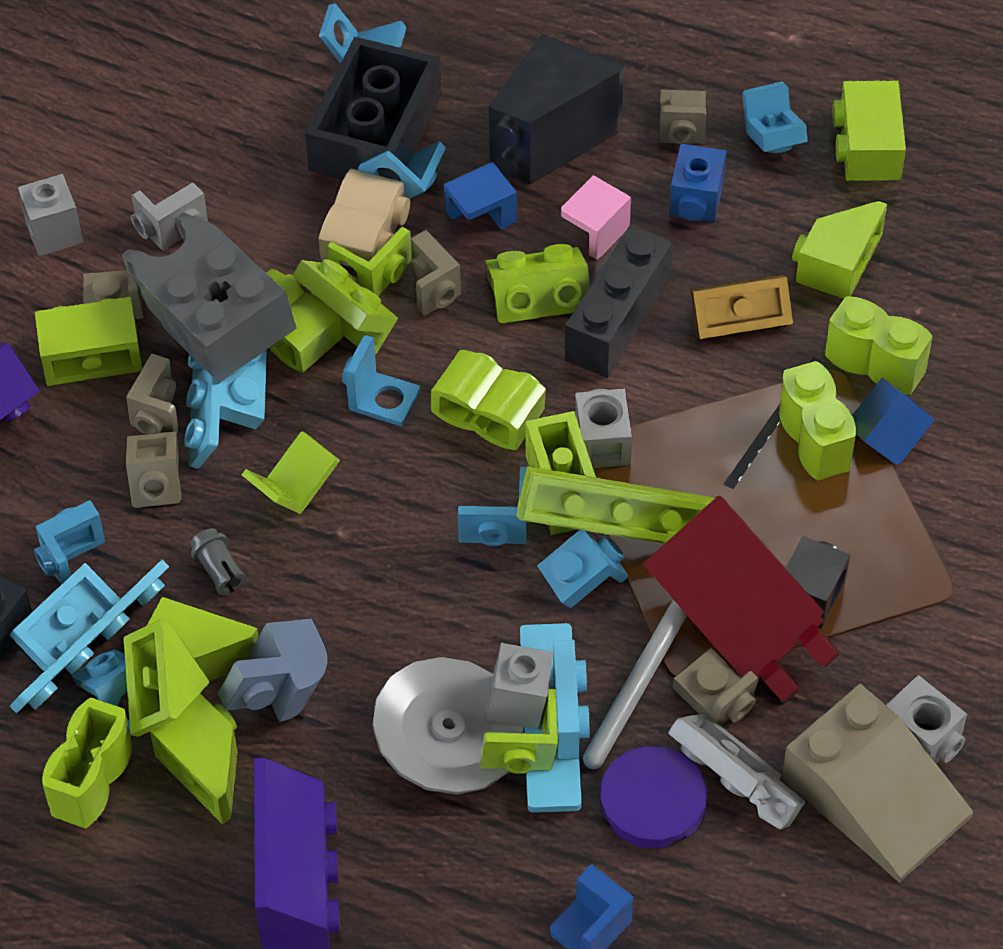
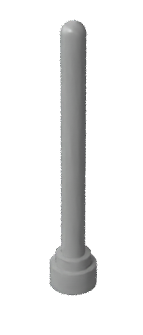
M674 600L670 603L585 751L583 762L587 768L598 769L602 766L685 621L686 613Z

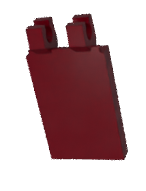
M718 495L643 563V566L741 677H744L748 672L752 671L759 679L762 678L782 702H788L802 689L779 662L800 642L821 667L824 666L826 668L841 655L839 650L818 628L824 622L821 615L825 611L721 495Z

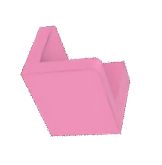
M593 175L561 207V216L589 233V255L598 260L629 227L631 197Z

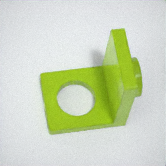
M401 227L369 262L333 242L326 246L328 260L340 266L339 260L348 263L358 276L354 277L349 274L348 277L377 296L391 282L396 283L403 276L407 265L412 260L411 234L404 227Z
M300 432L267 478L248 469H245L242 476L275 503L301 514L340 460L307 433Z
M548 689L542 713V734L486 732L480 754V768L506 769L511 773L517 774L528 773L532 770H552L558 746L556 689Z

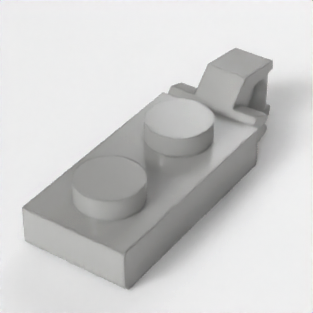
M705 713L677 718L668 734L682 744L681 751L688 758L696 763L708 765L721 776V783L730 792L749 798L751 803L757 805L760 818L779 829L790 827L806 801L779 780L782 775Z

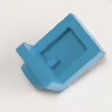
M784 82L743 91L742 99L746 133L764 152L782 153L790 150L793 145L808 142L806 124L790 109L788 86Z
M91 500L77 507L66 508L55 517L35 526L40 546L34 549L36 559L46 576L55 574L61 585L71 576L68 560L105 543L100 515Z
M583 530L575 533L537 565L561 603L570 608L609 576L620 583L629 577L620 564L624 555L617 544L606 534L600 538L592 532Z

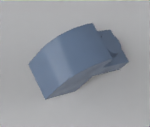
M312 619L266 623L249 654L250 660L235 661L218 695L225 710L242 708L257 710L272 705L279 722L298 715L306 706L327 667L326 648Z

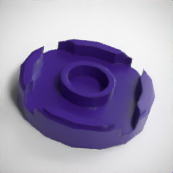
M644 746L625 752L610 764L602 778L600 808L603 816L611 824V829L620 839L638 847L661 849L672 846L674 841L680 840L685 835L687 838L697 830L705 815L707 787L700 769L687 756L668 747Z

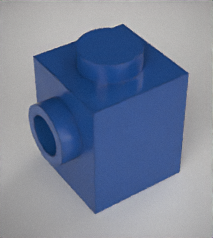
M686 144L680 145L671 183L669 216L715 223L724 184L726 150Z

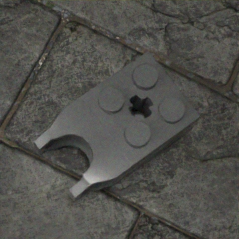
M182 213L175 220L180 227V235L184 239V243L176 252L168 256L155 257L149 256L142 251L129 249L122 254V258L127 271L141 288L147 308L161 321L163 328L220 383L297 327L286 291L217 226L192 217L190 214Z

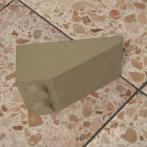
M861 683L786 747L782 779L899 883L973 816L972 809L902 719Z

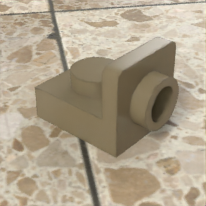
M661 90L659 142L704 144L706 91Z
M427 230L411 238L412 260L409 265L417 280V309L423 316H426L438 308L450 305L456 297L461 295L460 264Z
M127 270L83 274L84 304L99 302L104 299L131 297L135 319L143 318L144 297L141 293V288Z
M151 353L126 397L130 425L144 434L179 432L176 408L171 404L176 391V382L172 380L169 359Z
M177 432L127 436L126 469L132 506L138 508L180 503L182 493L178 472L179 446Z
M710 648L674 678L672 688L698 714L705 713L721 726L728 719H731L733 722L739 721L751 710L756 702L753 695L759 678L752 671L741 677Z

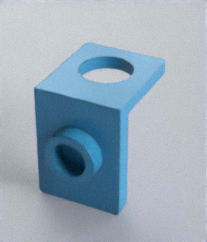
M334 3L328 6L319 37L341 64L354 36L401 48L406 26L402 21L357 32ZM335 22L343 32L344 42L342 46L339 45L334 35Z
M438 141L413 153L407 167L390 151H386L361 163L358 171L380 176L377 171L378 168L393 170L399 175L400 181L404 182L405 197L410 199L425 192L433 184L437 177L435 170L446 147Z
M364 335L354 355L350 356L347 360L342 374V383L347 385L349 410L403 426L420 394V386L377 373L374 338ZM385 390L397 391L404 398L403 402L393 409L380 407L375 402V399L379 393Z
M520 467L519 499L527 467ZM458 506V540L460 543H483L489 546H499L504 543L526 544L527 521L518 519L516 516L517 507Z
M116 649L100 654L93 658L86 667L73 674L72 678L77 686L93 694L98 700L118 707L121 697L127 693L125 654ZM127 720L130 730V720Z

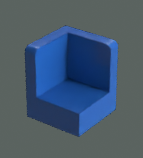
M493 162L444 184L445 212L450 219L464 215L467 219H473L487 212L501 230L517 223V192Z
M884 378L879 380L852 414L856 426V434L894 464H900L935 421L921 406Z
M591 864L577 878L576 900L550 926V935L566 949H607L632 922L633 896Z

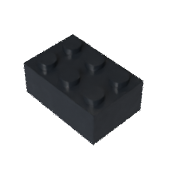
M354 36L305 132L308 170L344 179L350 169L358 170L361 163L386 151H390L407 167L441 97L440 57ZM377 169L382 177L401 180L399 175L391 169Z

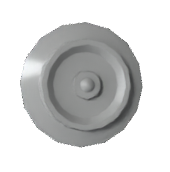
M445 657L413 662L392 675L376 698L372 724L380 753L401 777L425 790L455 795L485 789L508 773L506 769L480 768V754L486 732L523 733L524 727L486 720L493 674L470 661Z

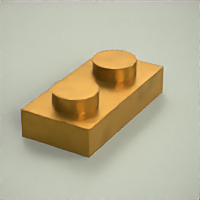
M785 275L690 290L695 333L699 339L793 324L788 280Z

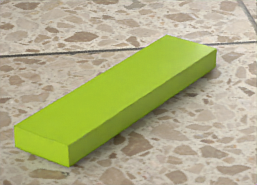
M527 466L516 516L521 521L665 544L713 501L715 497Z

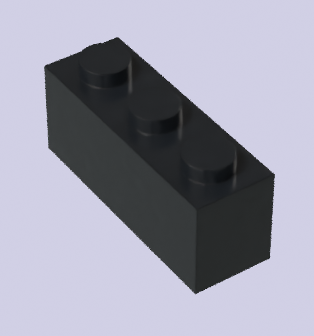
M629 225L565 325L566 362L606 378L610 376L671 278L672 241Z

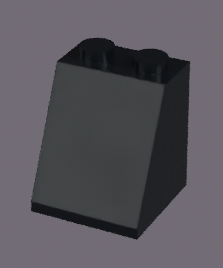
M541 34L489 105L490 163L493 162L503 176L515 178L531 185L618 134L622 128L624 65Z

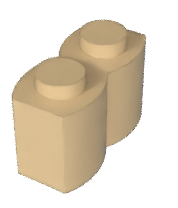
M350 169L341 184L335 204L331 207L325 218L319 235L321 259H327L326 246L333 242L369 262L393 237V232L397 225H404L407 220L410 199L405 197L404 182ZM339 260L340 264L352 267L345 261Z

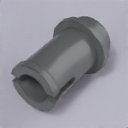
M214 528L201 531L191 540L190 546L192 550L190 554L195 562H201L215 585L217 593L227 595L229 594V589L226 586L228 582L232 590L236 591L243 586L247 577L228 550L227 545L229 541L226 535L218 533Z

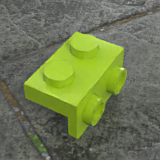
M567 244L551 245L546 247L544 252L526 255L521 251H508L499 254L497 259L485 260L487 278L495 298L496 316L500 323L574 313L590 288L588 265L578 247L572 248V246Z
M324 259L322 263L301 260L292 276L310 290V294L318 297L341 316L342 334L355 346L358 347L364 335L373 337L376 355L398 320V317L381 304V299L376 294L359 286L349 278V273L339 264L328 259Z

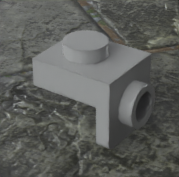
M194 183L189 184L156 205L140 190L131 195L134 209L131 220L135 229L144 239L150 237L162 251L183 239L180 235V227L175 220L182 213L190 214L192 217L208 222L204 193Z

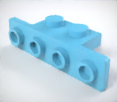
M267 350L220 383L189 354L188 366L193 369V375L186 397V405L191 408V415L184 437V445L189 448V467L199 469L217 448L219 441V418L252 429H257L263 422L265 415Z
M162 559L121 599L86 563L73 573L9 634L44 671L15 699L10 707L18 713L29 703L36 710L58 689L51 681L64 668L71 675L75 673L94 654L88 645L98 635L102 634L109 640L130 620L124 611L135 600L144 606L165 586L159 577L169 568L166 562Z
M570 624L523 625L520 627V645L522 647L553 652L548 689H556L558 746L552 770H532L526 773L528 810L530 812L578 811L581 809L579 738H589L590 735L588 706H578L577 692H587L586 660L575 659V642L572 640V627ZM542 716L538 729L524 727V734H542Z

